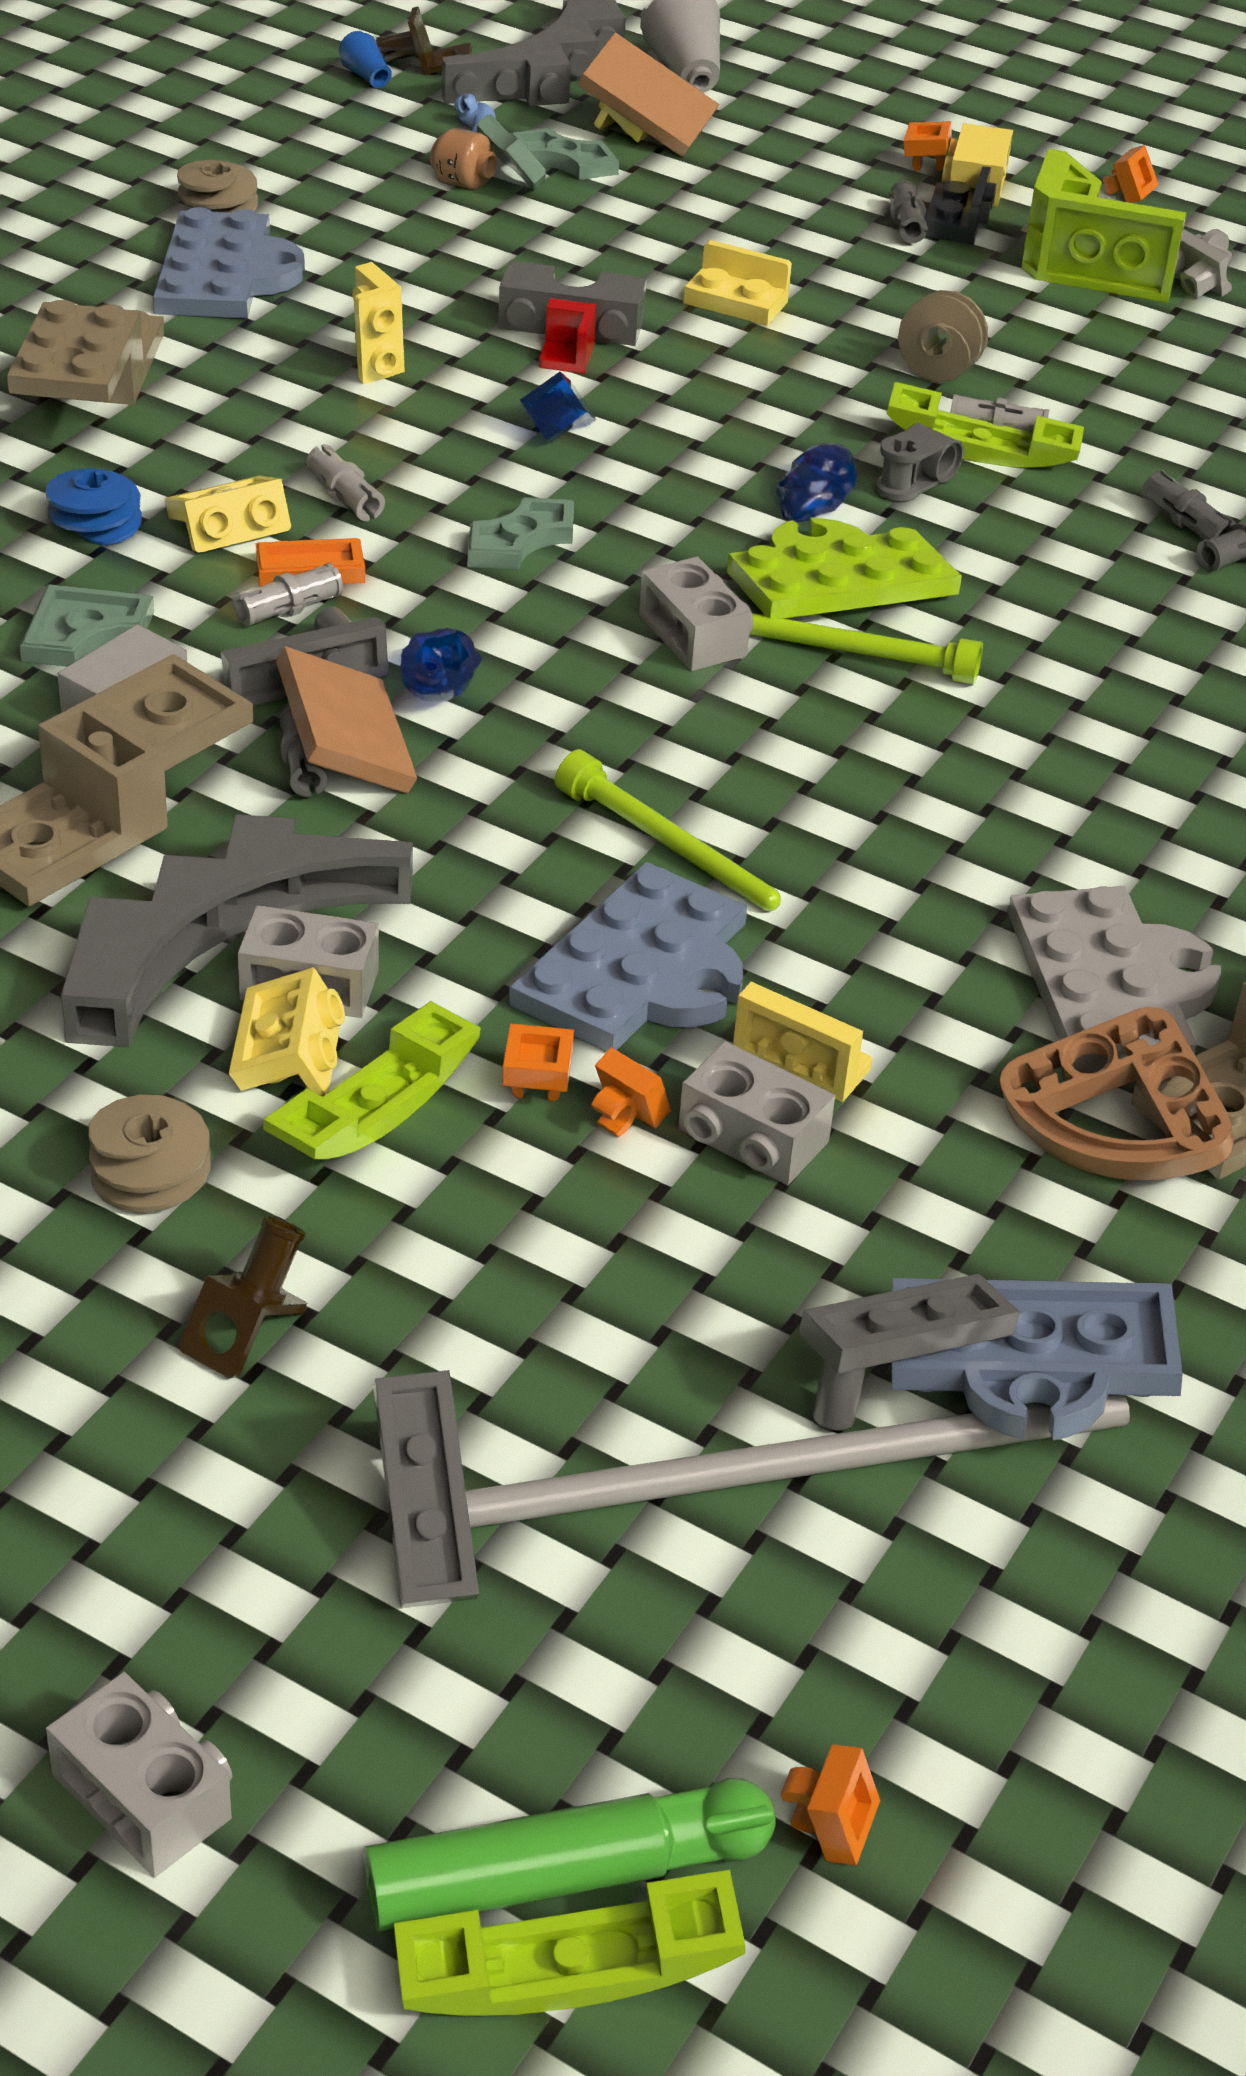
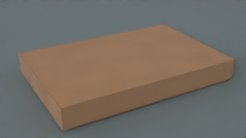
M616 32L583 73L577 84L682 157L687 153L719 106L716 101Z
M284 646L276 660V664L308 763L401 793H409L418 778L383 680Z

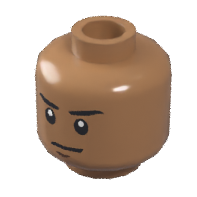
M459 128L449 129L434 142L431 149V166L435 170L439 181L445 184L470 190L478 189L488 182L497 169V156L494 153L491 141L487 136L478 132Z

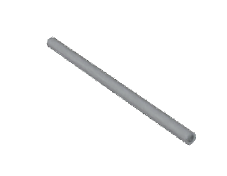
M1108 1395L1104 1413L1090 1428L1079 1433L1127 1426L1130 1412L1126 1396ZM1044 1403L1025 1405L1027 1407V1426L1024 1440L1010 1437L990 1428L974 1413L467 1490L466 1498L470 1528L1052 1438L1049 1432L1051 1406Z

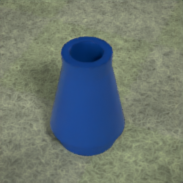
M353 31L347 34L339 46L342 65L368 81L375 88L385 86L391 79L392 71L387 66L374 37L361 31Z

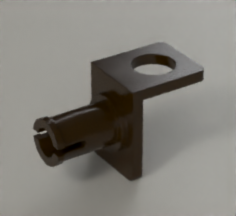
M418 6L413 7L408 20L410 31L376 38V43L380 52L383 53L382 56L386 64L391 61L416 56L420 60L424 75L442 71V57L472 54L473 50L471 43H464L433 51Z
M264 1216L261 1221L260 1231L243 1272L238 1271L234 1275H207L180 1340V1351L227 1378L240 1376L264 1316L304 1313L308 1304L306 1301L282 1288L301 1241L304 1240L306 1233L301 1228L287 1221ZM217 1312L226 1313L232 1318L236 1327L235 1342L225 1353L215 1352L209 1347L205 1337L206 1323Z

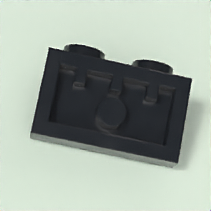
M982 166L976 188L969 187L966 183L960 181L937 182L925 217L928 231L924 230L926 233L925 237L967 244L975 243L979 228L987 229L990 210L993 209L997 183L989 182L991 167Z

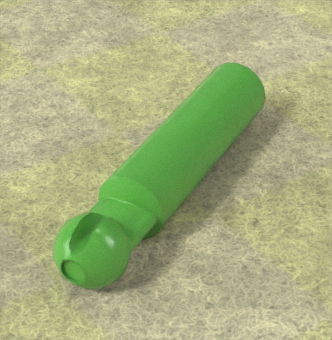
M726 1778L714 1783L711 1787L653 1797L650 1793L365 1846V1876L375 1928L379 1933L394 1930V1923L474 1910H479V1913L640 1882L664 1877L667 1870L723 1859L726 1861H745L757 1856L768 1845L776 1825L774 1806L771 1799L757 1784L744 1778Z

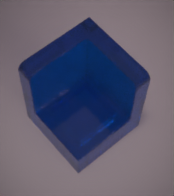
M560 371L520 399L549 443H552L581 421L587 425L596 421L595 416L572 381Z

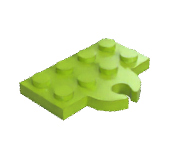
M810 518L808 536L798 532V524L795 521L785 522L774 529L771 546L758 545L751 547L749 551L729 553L727 573L764 615L770 619H785L959 595L962 575L915 529L898 527L890 530L889 533L868 535L856 526L824 518Z

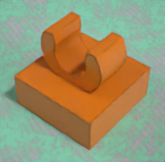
M951 121L909 123L904 138L905 157L913 156L912 166L915 171L921 170L923 156H933L936 159L937 170L943 169L952 138Z
M1145 145L1128 150L1113 163L1112 175L1102 178L1107 195L1122 191L1125 201L1129 203L1141 201L1159 185Z
M510 1023L503 1063L502 1086H510L513 1095L518 1098H523L525 1088L548 1090V1100L556 1101L561 1092H567L573 1053L574 1029Z
M612 1047L595 1064L603 1089L596 1095L591 1105L593 1109L603 1114L597 1122L605 1130L619 1138L630 1128L635 1117L656 1129L671 1112L660 1076Z
M832 1744L821 1772L807 1767L791 1768L780 1795L783 1801L797 1802L790 1821L793 1828L806 1833H816L826 1862L857 1866L878 1809L880 1798L863 1749Z

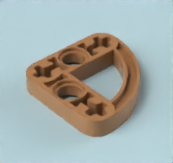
M1144 1007L1133 1010L1021 1055L1010 1061L1002 1070L1000 1083L1005 1105L1017 1125L1046 1152L1078 1169L1101 1176L1126 1180L1169 1179L1215 1167L1224 1162L1232 1152L1234 1141L1229 1115L1177 1022L1169 1012L1160 1008ZM1150 1033L1152 1038L1155 1040L1159 1039L1160 1042L1149 1046L1146 1040L1139 1039V1037ZM1116 1044H1121L1122 1053H1126L1127 1057L1123 1059L1118 1058ZM1096 1053L1107 1059L1105 1066L1094 1073H1081L1073 1068V1063L1084 1054ZM1062 1067L1065 1082L1059 1083L1057 1073L1053 1071L1054 1069ZM1181 1076L1191 1080L1193 1083V1087L1189 1092L1178 1097H1169L1158 1091V1086L1161 1082L1169 1077ZM1136 1080L1167 1138L1125 1140L1106 1137L1081 1129L1055 1113ZM1032 1081L1036 1087H1040V1090L1029 1094L1025 1087H1021V1084ZM1197 1113L1202 1129L1207 1135L1213 1134V1139L1202 1142L1197 1135L1192 1136L1190 1116Z

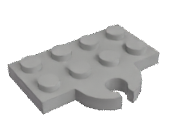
M1100 886L1090 889L1054 892L1041 891L1010 896L1009 918L1059 1040L1133 1010L1144 1007H1156L1169 1012L1175 1019L1195 1054L1197 1043L1185 1018L1196 1016L1211 1005L1221 976V965H1210L1213 949L1205 941L1189 931L1166 924H1143L1126 886ZM1179 968H1190L1198 971L1187 972ZM1150 1033L1139 1037V1039L1146 1040L1149 1046L1160 1042L1159 1039L1155 1040L1152 1038ZM1116 1044L1118 1058L1123 1059L1127 1057L1126 1053H1122L1121 1044ZM1096 1053L1084 1054L1073 1063V1068L1081 1073L1097 1072L1105 1066L1107 1059Z

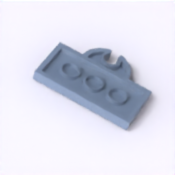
M195 207L187 211L180 210L154 293V313L157 315L248 318L253 296L273 295L288 291L301 283L303 271H305L303 250L291 241L269 236V214H257L249 209H239L232 213L212 212L203 207Z
M646 862L510 986L509 1006L556 1028L574 1029L575 1037L605 1051H608L610 1047L615 1050L619 1049L647 1020L668 1027L690 1028L715 1023L726 1017L727 1001L737 1004L738 995L742 992V961L734 949L726 943L746 925L747 905ZM701 989H713V990H716V991H718V992H703V991H699V990H701Z
M892 1278V1291L950 1279ZM987 1280L1020 1311L1014 1335L892 1362V1390H918L923 1392L964 1391L969 1409L986 1426L1010 1437L1023 1440L1027 1426V1407L1024 1404L1038 1402L1051 1406L1049 1432L1052 1440L1063 1439L1090 1428L1104 1413L1108 1395H1134L1138 1397L1181 1396L1183 1376L1172 1284Z

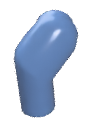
M470 93L461 95L454 103V108L459 113L458 119L462 124L472 128L473 132H477V123L487 114H492L496 119L492 107L486 103L476 102L474 95Z

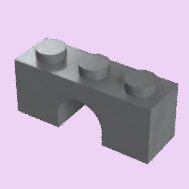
M510 260L499 286L498 328L546 335V311L550 298L596 304L595 341L636 346L644 322L647 278L601 272L599 279L595 283L588 286L574 287L561 284L555 280V266Z

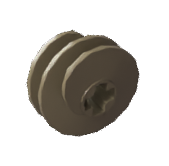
M201 160L185 164L178 169L177 179L178 183L181 184L178 188V197L186 205L193 206L192 208L203 207L212 212L232 213L239 209L255 211L258 207V196L256 194L257 179L250 170L242 165L220 160Z
M939 290L925 295L908 309L900 322L898 333L900 353L908 367L923 379L934 382L956 379L981 358L987 346L988 325L983 311L971 298L957 291ZM937 330L939 331V334L945 332L948 336L949 341L947 342L946 337L940 339L937 334Z
M139 1094L110 1103L100 1109L89 1123L91 1182L93 1189L104 1202L120 1210L141 1213L166 1210L189 1200L205 1184L211 1169L209 1130L202 1116L186 1103L163 1095Z

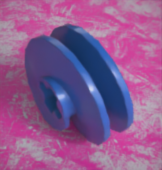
M76 469L57 475L47 484L45 493L46 499L49 501L47 507L48 517L55 525L66 530L77 531L83 539L91 543L105 546L121 543L134 536L141 526V494L136 484L124 475L103 469Z

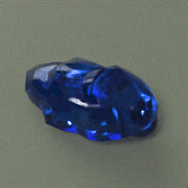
M820 443L797 456L792 462L791 470L778 483L776 491L780 498L783 518L788 521L803 522L820 514L833 512L843 503L845 497L854 489L857 479L856 463L848 448L838 443Z
M443 628L432 632L415 633L410 638L409 645L402 649L400 677L406 689L420 700L432 703L445 702L463 693L469 687L473 675L479 668L483 658L475 650L474 643L469 635L460 630Z

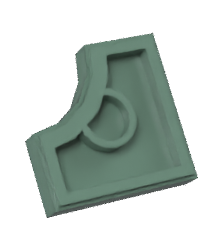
M49 584L42 595L20 644L21 662L67 667L137 624L148 629L154 614L153 596Z

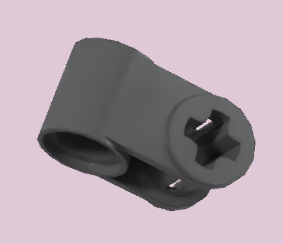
M920 423L913 424L907 430L883 439L880 447V453L884 457L882 475L876 479L875 491L878 495L888 500L909 501L940 483L948 482L957 473L964 456L962 443Z

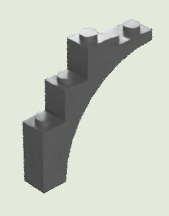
M563 0V10L559 19L544 31L524 41L474 54L442 57V99L445 104L455 103L458 97L465 93H470L474 95L476 102L526 99L529 106L569 103L570 81H580L583 73L615 32L625 38L626 17L615 0Z
M236 814L225 859L164 855L152 901L89 897L61 994L66 1043L129 1048L143 1014L164 985L196 957L226 939L246 931L257 905L306 912L320 908L355 904H410L413 889V842L296 834V818Z

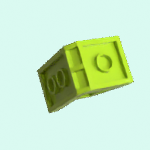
M1048 148L1034 185L1021 269L1035 280L1168 303L1186 212L1099 198L1101 180L1066 151Z

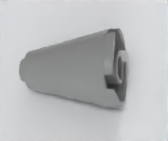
M654 0L647 9L644 6L640 22L644 40L665 67L703 93L712 89L718 82L720 75V10L716 0Z

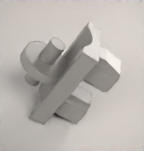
M1183 229L1175 274L1181 272L1182 288L1185 293L1195 299H1198L1209 290L1221 297L1232 290V285L1227 281L1226 277L1232 252L1228 250V235L1223 231L1212 229L1203 236L1201 234L1193 235Z

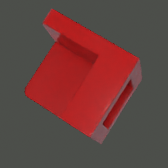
M549 299L546 311L545 343L539 357L540 368L585 374L594 348L596 304Z

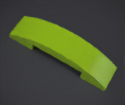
M898 382L894 383L886 414L904 430H907L913 424L920 423L958 440L964 447L963 459L1017 468L1046 467L1078 460L1084 431L1083 426L1036 416L1032 432L1004 425L1001 427L993 425L992 422L938 410L942 395L940 392Z
M429 1001L391 1028L389 1050L323 1097L308 1088L264 1118L263 1130L313 1159L341 1157L364 1148L399 1126L438 1091L480 1038L481 1027Z
M730 1870L649 1882L647 1883L648 1901L482 1928L479 1910L394 1923L403 2007L405 2010L459 2016L520 2015L607 2003L651 1992L699 1976L746 1954Z

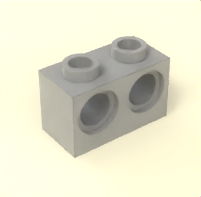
M698 556L642 571L639 616L691 672L747 656L749 633L753 629L751 610Z
M257 905L238 951L240 1000L244 1001L247 987L314 967L327 988L334 989L338 993L344 1007L345 1016L363 1018L379 971V923Z
M724 1041L682 1083L678 1130L788 1186L829 1142L835 1094Z
M125 1672L46 1727L52 1775L154 1878L232 1819L230 1799L232 1771L224 1755L208 1740H202L198 1743L180 1725L175 1710L163 1695L155 1690L146 1693ZM117 1742H128L122 1745H111ZM169 1792H182V1794L172 1797L161 1796Z

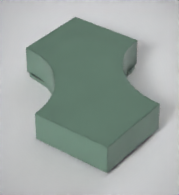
M487 114L477 123V132L489 138L493 145L494 153L500 161L512 168L533 191L545 182L546 170L522 141L519 138L513 137L505 130L492 114Z
M551 128L514 132L511 134L522 141L542 166L566 171L574 175L578 180L619 175V160L602 140L585 141L571 139L557 134Z
M523 497L519 507L508 515L492 520L473 521V523H470L467 567L519 570L524 558L535 550L556 544H572L574 501Z

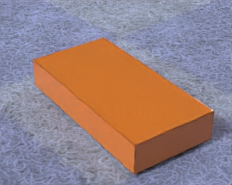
M358 538L255 543L260 587L273 582L277 575L283 573L300 574L326 563H332L333 568L338 569L343 584L365 583V563L361 541Z

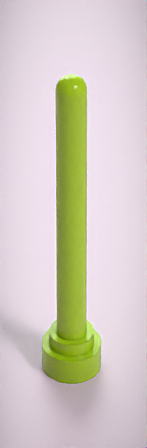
M752 613L753 629L749 635L943 668V674L952 675L953 681L975 685L979 674L983 652V642L960 638L959 643L949 642L947 647L782 618L770 619L768 616Z
M581 749L574 750L559 765L555 775V786L574 800H597L764 911H774L780 906L781 896L776 889L608 781L607 773L603 770L602 763Z

